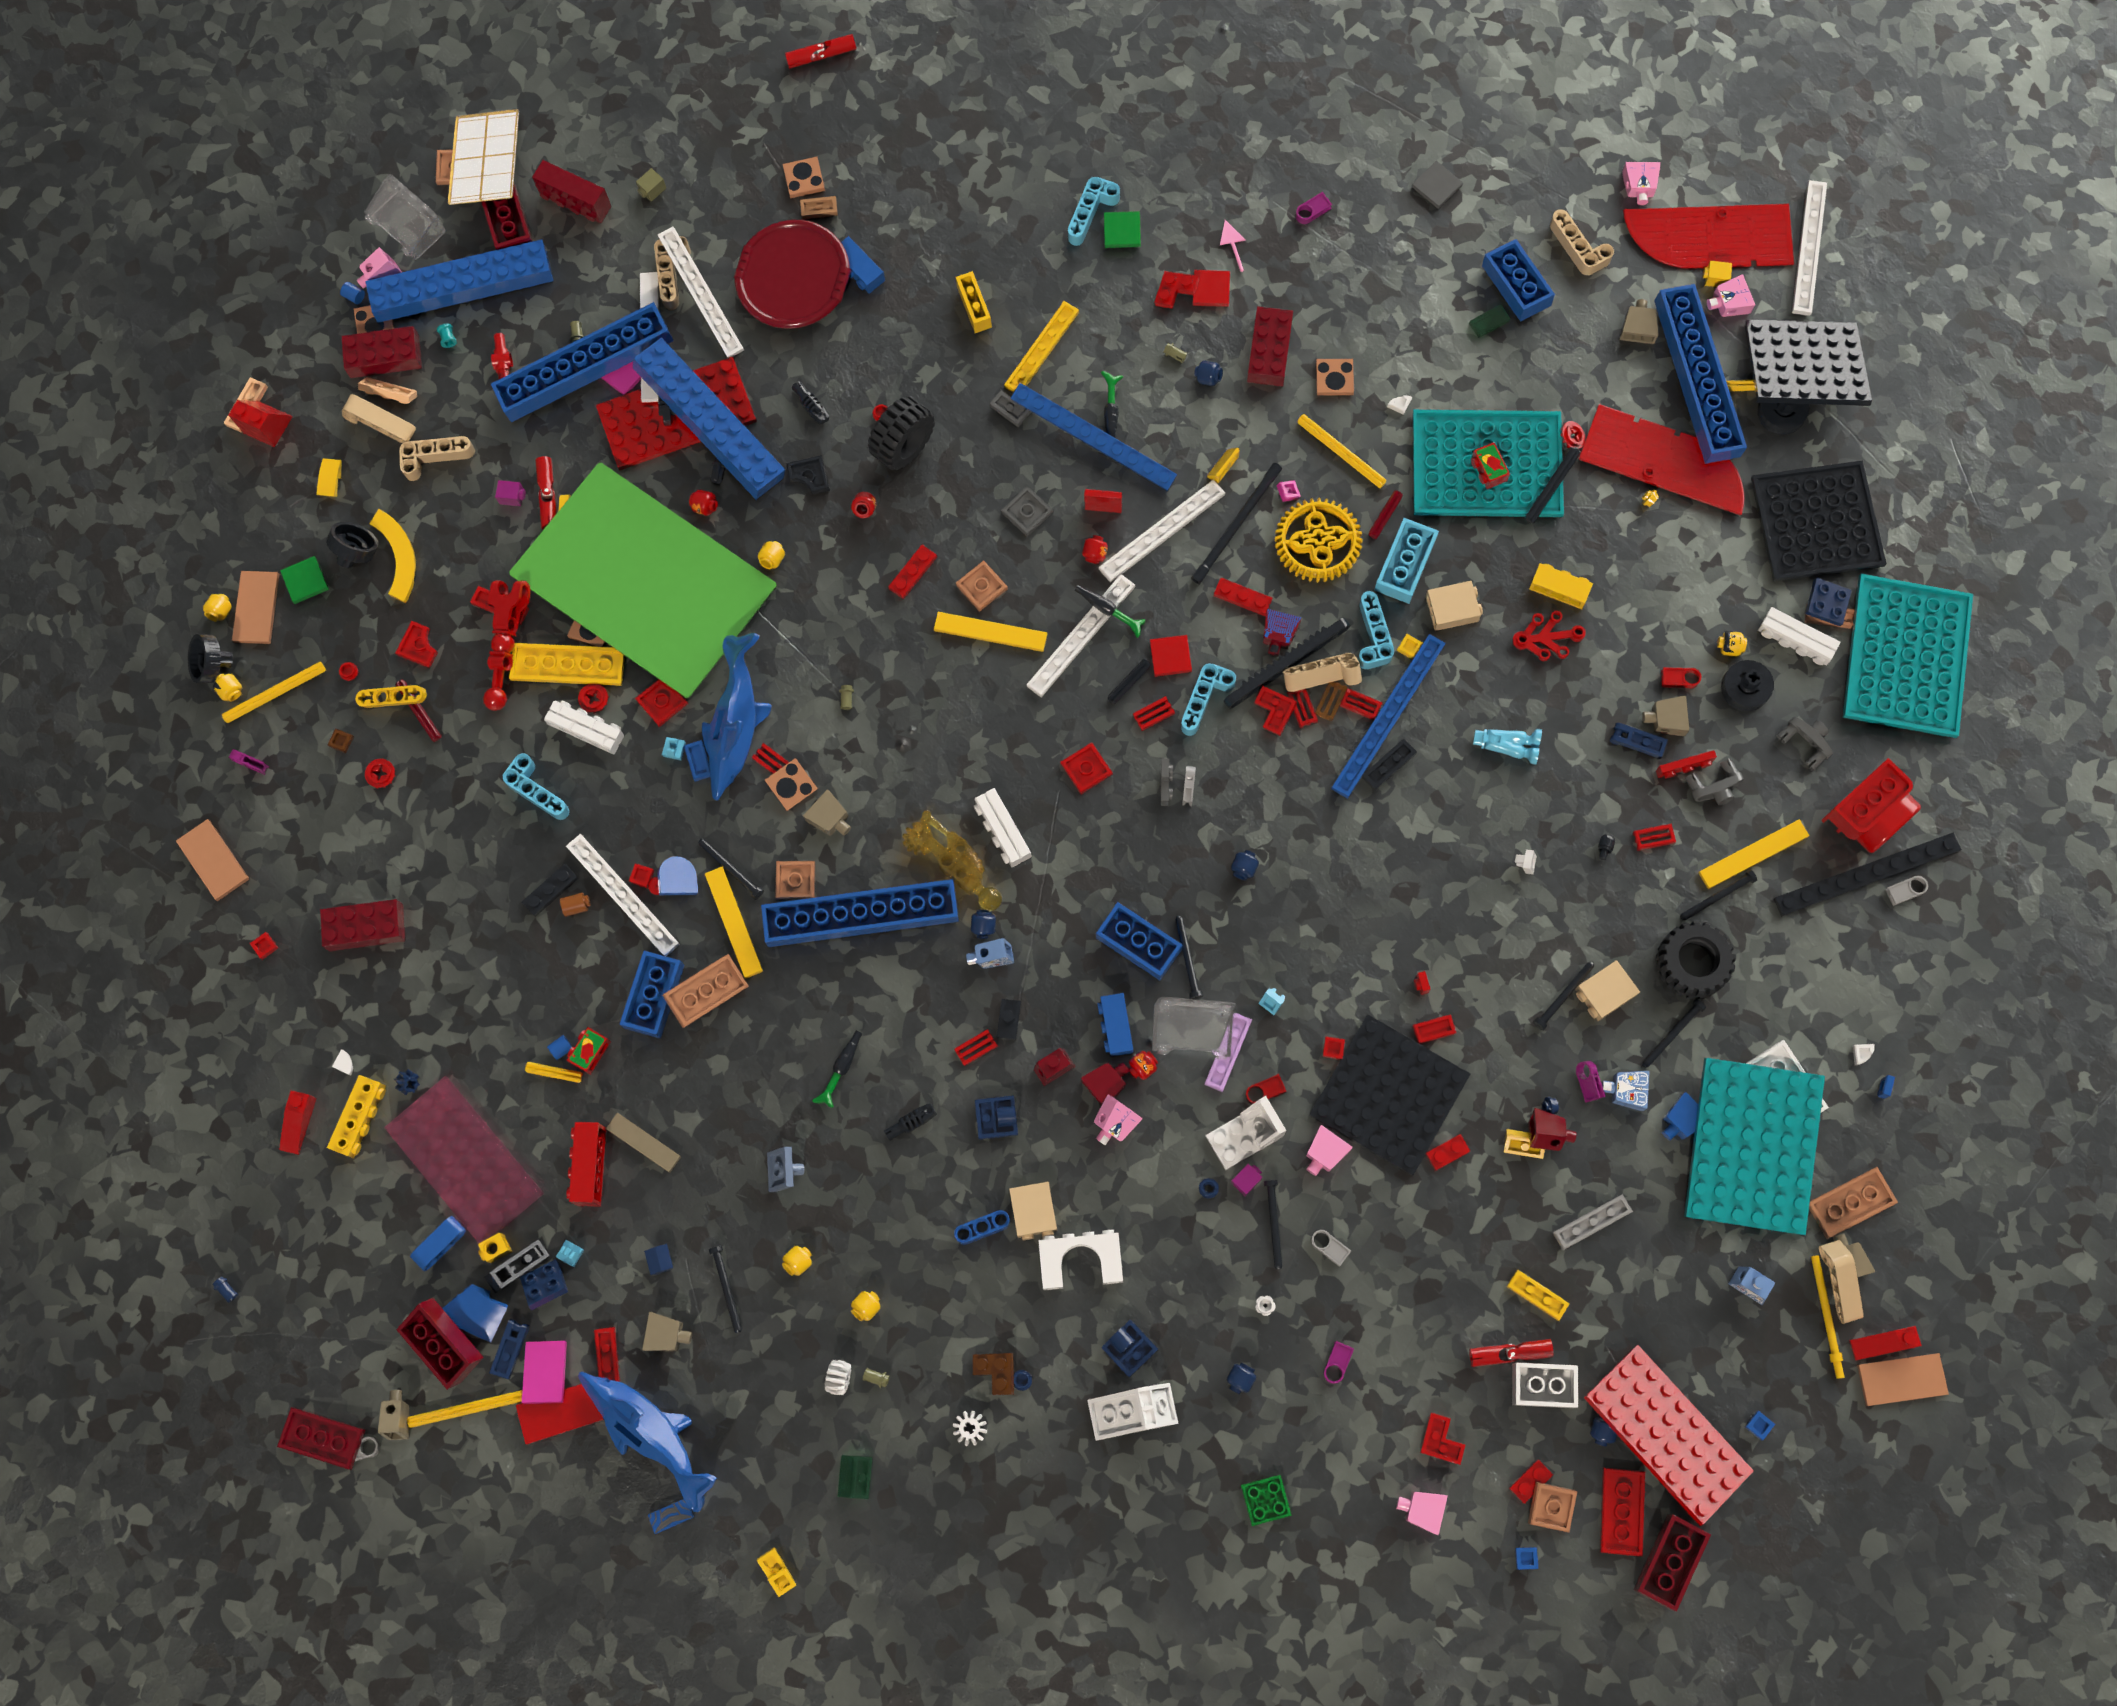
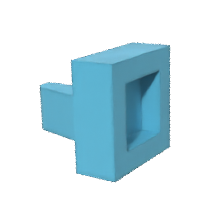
M666 737L662 756L682 760L686 742Z
M1269 988L1258 1004L1275 1015L1285 1001V996L1281 995L1280 997L1275 993L1277 989Z
M565 1240L556 1258L575 1267L584 1249Z

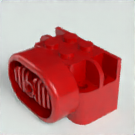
M1888 758L1821 821L1825 823L1829 819L1838 828L1836 830L1838 834L1842 831L1849 839L1857 840L1869 853H1874L1920 811L1921 805L1909 794L1913 789L1911 779Z

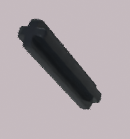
M1142 659L1108 695V700L1116 704L1150 668L1151 664L1146 659Z

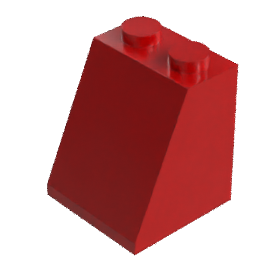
M237 400L228 414L243 434L272 447L276 446L292 419L291 415L267 404L246 400Z

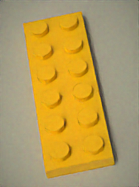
M515 643L512 651L513 666L509 676L511 681L622 686L625 655L613 647Z

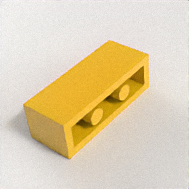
M973 271L957 276V289L974 332L978 333L992 328L991 317Z
M1540 563L1529 589L1582 609L1593 583L1589 582L1586 578L1575 577L1568 571H1559L1549 564Z

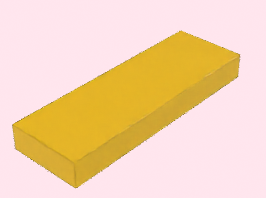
M1520 1270L1515 1272L1506 1286L1557 1321L1561 1319L1570 1304Z

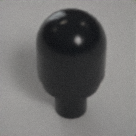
M1604 834L1601 836L1598 844V850L1600 851L1599 859L1606 860L1608 854H1611L1615 845L1613 835Z

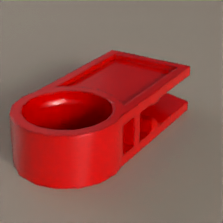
M1663 667V670H1661L1662 688L1691 689L1695 688L1702 678L1701 673L1696 668ZM1685 674H1695L1698 679L1697 683H1688L1685 680Z
M1277 1074L1248 1087L1246 1100L1250 1104L1255 1103L1248 1097V1092L1252 1088L1260 1089L1263 1092V1097L1266 1096L1268 1100L1286 1093L1287 1090L1280 1075Z

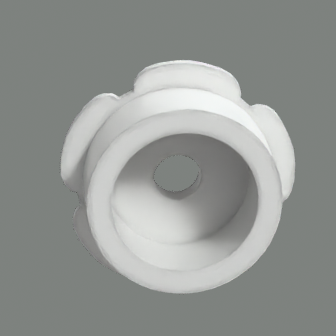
M1261 1296L1257 1299L1255 1308L1258 1313L1268 1316L1275 1310V1303L1270 1296Z

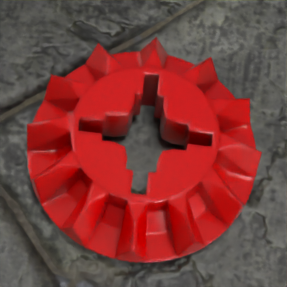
M1574 421L1564 423V426L1560 428L1562 431L1560 436L1563 437V442L1566 443L1567 448H1582L1585 444V434L1581 426Z
M588 684L579 692L578 702L586 712L595 713L602 711L604 706L607 705L609 697L603 686ZM596 695L599 701H593V703H591V700L588 698V696L594 697Z
M386 759L373 760L365 770L366 781L377 789L381 787L386 788L388 784L392 783L393 778L396 777L394 766ZM382 770L385 774H387L384 776L382 775L381 778H379L374 773H379Z

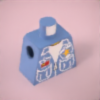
M1004 938L975 945V952L966 954L968 965L978 963L982 968L1014 963L1012 946Z
M1649 1071L1619 1072L1614 1075L1613 1082L1602 1081L1604 1093H1612V1103L1639 1111L1647 1109Z
M1738 1267L1728 1284L1763 1305L1775 1282L1751 1267Z

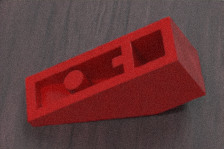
M290 1091L284 1111L280 1151L299 1155L317 1098L309 1094Z
M1916 1326L1849 1340L1855 1360L1922 1346Z

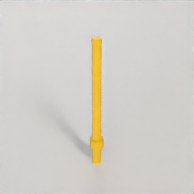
M1819 1255L1811 1256L1831 1354H1829L1830 1361L1834 1365L1836 1379L1845 1378L1841 1362L1843 1357L1842 1353H1839Z

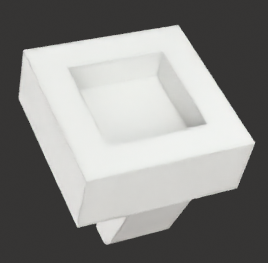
M1526 850L1525 855H1516V866L1523 867L1526 874H1533L1537 856L1534 850Z

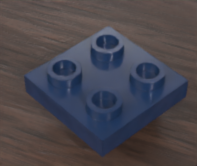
M1820 578L1814 579L1805 614L1837 626L1843 625L1852 590Z
M1014 1095L975 1100L979 1140L1018 1136Z
M557 1259L520 1277L526 1300L531 1310L568 1292Z
M1131 1319L1101 1347L1129 1378L1158 1350Z

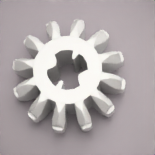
M833 1360L830 1363L825 1378L826 1392L834 1395H844L846 1393L851 1378V1365L841 1360Z
M964 1411V1420L960 1416L956 1417L961 1422L960 1425L953 1423V1427L959 1428L953 1434H961L957 1440L958 1442L966 1438V1446L969 1445L970 1439H972L973 1445H977L975 1438L977 1437L983 1441L984 1438L979 1433H987L986 1429H981V1426H985L987 1423L986 1421L978 1422L982 1418L981 1414L974 1419L975 1411H971L970 1418H968V1413ZM969 1422L971 1425H975V1430L973 1429L974 1433L972 1434L968 1431L965 1432L966 1424Z

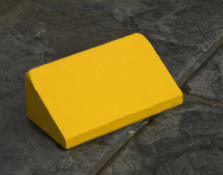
M1239 448L1226 450L1207 477L1210 480L1214 479L1218 484L1239 458Z
M1506 1129L1504 1153L1543 1159L1545 1149L1530 1147L1529 1132Z

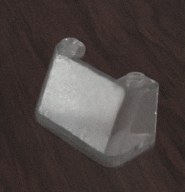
M391 174L383 180L364 211V218L369 224H379L402 246L400 250L407 257L411 256L415 261L446 233L438 216Z
M1172 997L1158 998L1154 1004L1152 1051H1157L1158 1054H1169V1051L1173 1049L1212 1052L1213 1055H1216L1217 1059L1231 1057L1236 1004L1224 1001Z

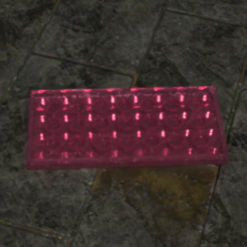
M447 1076L442 1078L384 1127L478 1243L500 1232L544 1194Z

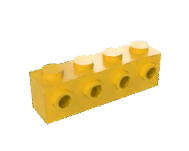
M361 1075L358 1076L328 1143V1149L354 1159L355 1155L361 1150L363 1137L369 1132V1123L377 1113V1105L385 1095L386 1085Z

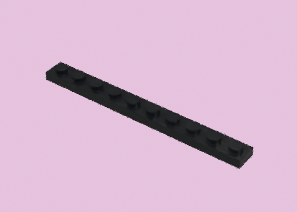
M1953 832L1774 898V902L1782 917L1957 853L1962 849Z

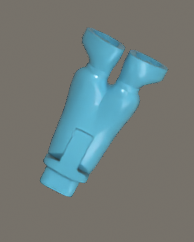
M1536 729L1530 736L1524 731L1475 730L1473 745H1479L1481 749L1485 748L1518 759L1526 757L1531 764L1536 765L1542 730ZM1523 745H1528L1533 748H1525Z

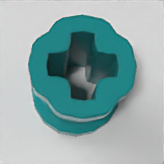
M448 323L437 327V332L441 336L440 343L444 348H450L457 344V339L453 336L452 332L453 326Z

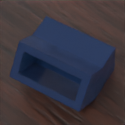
M667 1244L644 1251L650 1275H657L673 1269Z

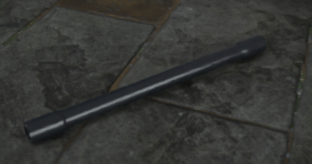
M1273 463L1253 494L1204 562L1191 577L1193 582L1201 584L1214 562L1267 488L1281 472L1282 467L1279 464Z

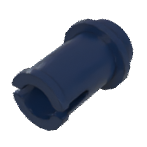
M220 1277L213 1283L214 1290H218L229 1303L238 1296V1293L228 1284L227 1278Z

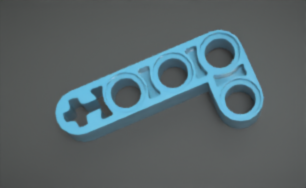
M1092 177L1088 180L1068 227V240L1070 244L1078 246L1083 243L1099 203L1110 206L1119 203L1120 188L1118 184L1099 177Z
M1367 591L1363 593L1359 606L1372 646L1363 648L1359 653L1358 661L1362 669L1386 665L1392 661L1394 654L1393 643L1379 599L1374 592ZM1370 617H1376L1379 621L1372 622ZM1382 634L1384 638L1377 639L1375 635ZM1387 651L1389 656H1383L1380 652ZM1369 656L1372 660L1365 661L1362 657Z
M1211 663L1203 666L1182 718L1181 730L1185 735L1192 736L1198 731L1214 688L1225 692L1234 689L1236 675L1233 671ZM1212 672L1214 673V676L1207 677L1205 673ZM1224 678H1230L1232 682L1226 684L1222 680ZM1204 688L1208 692L1206 694H1201L1198 692V690ZM1198 705L1201 707V710L1194 711L1192 706ZM1191 718H1193V725L1187 727Z
M525 753L517 755L503 774L504 782L510 789L558 820L567 818L569 808L564 801L529 779L535 770L534 761ZM528 761L526 767H521L523 762ZM517 776V780L510 783V779ZM528 786H532V790L525 793V789ZM543 796H548L545 802L540 803V799ZM553 805L560 808L561 811L555 810Z

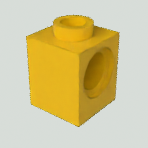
M500 1232L478 1244L480 1248L478 1253L481 1259L489 1263H493L513 1252L505 1235ZM496 1244L497 1251L491 1254L490 1247Z

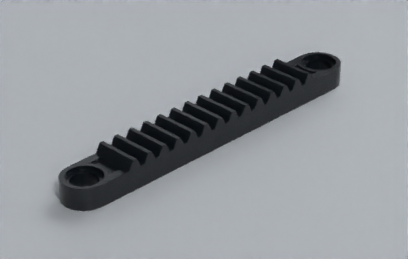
M1341 618L1328 628L1323 626L1321 632L1316 631L1315 636L1310 635L1309 640L1304 639L1303 644L1298 643L1297 648L1292 647L1290 653L1286 651L1284 657L1280 655L1278 661L1273 660L1272 665L1267 664L1266 669L1261 668L1260 674L1255 672L1254 678L1249 676L1248 682L1242 681V686L1228 695L1223 702L1229 709L1238 706L1261 690L1262 686H1267L1283 675L1285 669L1298 665L1342 635L1351 625L1346 618Z

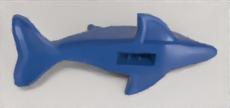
M755 633L741 637L729 635L724 638L722 646L729 665V681L718 701L712 722L702 723L704 746L709 755L711 791L713 799L716 801L721 798L725 789L743 769L751 747L754 729L769 715L772 707L769 703L755 702L751 677L744 660L745 652L759 639L760 635Z
M580 1372L578 1375L579 1380L604 1418L609 1435L618 1451L624 1455L627 1452L628 1445L641 1455L666 1466L675 1476L687 1506L694 1512H699L705 1504L704 1494L713 1487L717 1478L707 1473H692L687 1451L678 1436L679 1432L692 1424V1420L683 1414L662 1412L646 1397L622 1382Z

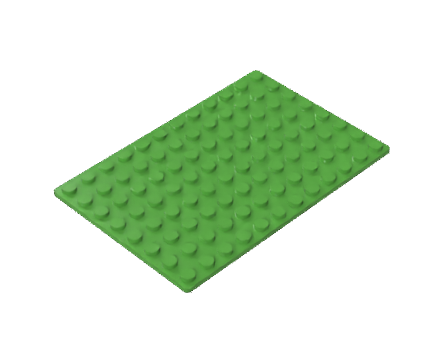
M598 463L509 572L510 576L517 581L528 582L531 591L685 698L691 697L724 655L722 646L724 638L729 635L738 637L777 587L775 581L603 463Z

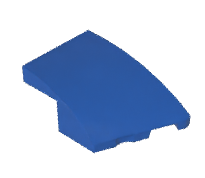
M471 1284L442 1309L462 1330L492 1342L508 1305L489 1298V1290Z

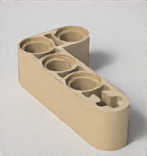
M1565 210L1554 212L1550 228L1582 274L1591 275L1610 264L1614 254V249L1611 245L1602 244L1592 249Z
M679 236L688 253L691 254L687 239ZM659 239L654 244L660 297L666 309L674 310L679 306L675 265L667 251L661 252L665 248Z
M353 394L349 396L342 409V416L349 422L357 424L359 421L402 444L409 442L416 430V427L411 423Z
M465 436L404 442L399 450L400 469L408 480L415 481L421 476V463L468 459L475 454V448Z
M1345 653L1289 667L1283 671L1286 690L1290 692L1342 679L1347 685H1357L1362 682L1360 663L1352 653Z
M1840 1240L1819 1246L1821 1258L1829 1267L1839 1320L1842 1324L1863 1318L1856 1266L1851 1252Z

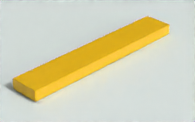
M1063 301L1006 381L1004 388L1014 393L1019 383L1025 386L1029 384L1079 314V309Z
M943 612L937 613L934 631L1041 652H1044L1048 635L1047 632Z
M1799 819L1698 873L1706 887L1710 889L1808 838L1810 835Z
M720 867L705 873L744 978L746 979L763 972L724 868Z

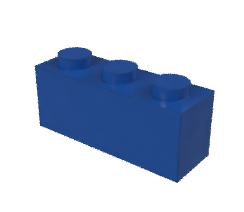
M848 236L841 243L849 258L851 269L849 277H853L861 290L865 289L870 294L885 281L884 272Z
M1124 993L1100 997L1101 1002L1097 1003L1099 1014H1103L1104 1021L1101 1022L1102 1033L1107 1035V1040L1104 1041L1105 1052H1109L1110 1057L1133 1054Z

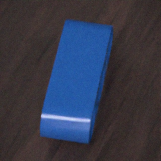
M1002 1210L993 1212L958 1226L955 1229L954 1236L960 1244L972 1243L1007 1229L1010 1225V1217ZM1003 1215L1006 1217L1007 1220L1004 1225L996 1224L998 1216ZM982 1222L988 1225L987 1231L983 1233L977 1231L978 1224ZM961 1230L969 1231V1237L966 1240L959 1239L958 1235Z
M450 1216L412 1252L410 1258L423 1271H427L466 1233V1229L453 1216Z

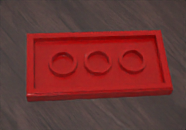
M582 1384L564 1389L563 1403H521L516 1405L526 1445L604 1420Z
M1603 1468L1600 1553L1643 1557L1645 1471Z

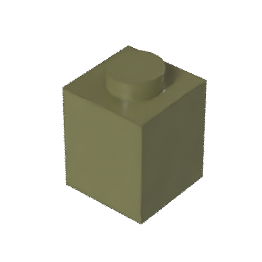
M652 168L636 181L638 193L643 198H648L651 202L666 189L664 179Z

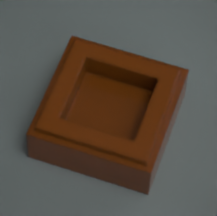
M335 728L327 745L347 753L354 736Z

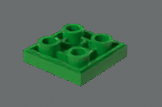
M1140 211L1104 212L1105 248L1141 247Z
M315 556L280 570L294 604L329 590Z
M1281 1475L1241 1485L1251 1526L1292 1516Z

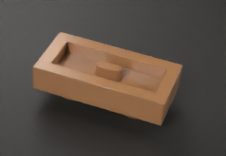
M836 196L800 200L802 219L838 216Z

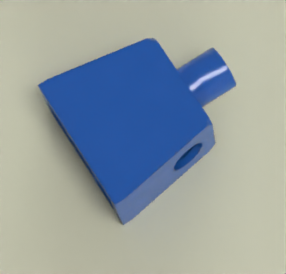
M1687 1092L1679 1096L1663 1118L1668 1126L1662 1131V1134L1669 1141L1676 1135L1681 1139H1685L1695 1132L1698 1104Z

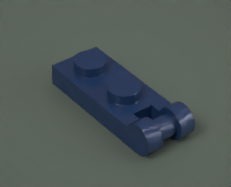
M1615 723V732L1610 738L1611 743L1622 745L1659 759L1662 758L1668 739L1622 723ZM1622 733L1628 734L1627 738L1621 737Z
M512 1319L508 1321L490 1369V1374L510 1380L530 1325L525 1323L521 1325ZM513 1331L519 1332L517 1338L511 1337Z

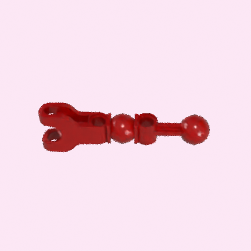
M501 580L493 581L490 586L489 600L494 606L492 633L495 635L491 640L493 651H489L490 655L487 664L489 669L494 671L492 686L485 692L483 702L492 711L501 710L507 703V695L502 690L504 671L511 670L513 666V654H510L515 647L513 637H516L520 613L526 608L530 600L531 589L526 581H516L510 593H508V585Z

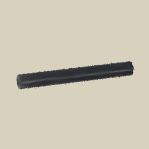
M1572 447L1525 516V520L1528 523H1535L1581 454L1578 448Z

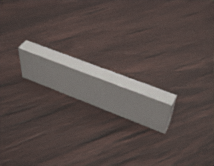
M1622 1194L1556 1230L1553 1234L1562 1250H1565L1633 1211Z

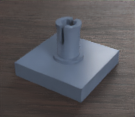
M782 1147L767 1153L769 1192H778L794 1187L793 1175H803L804 1165L792 1164V1147Z

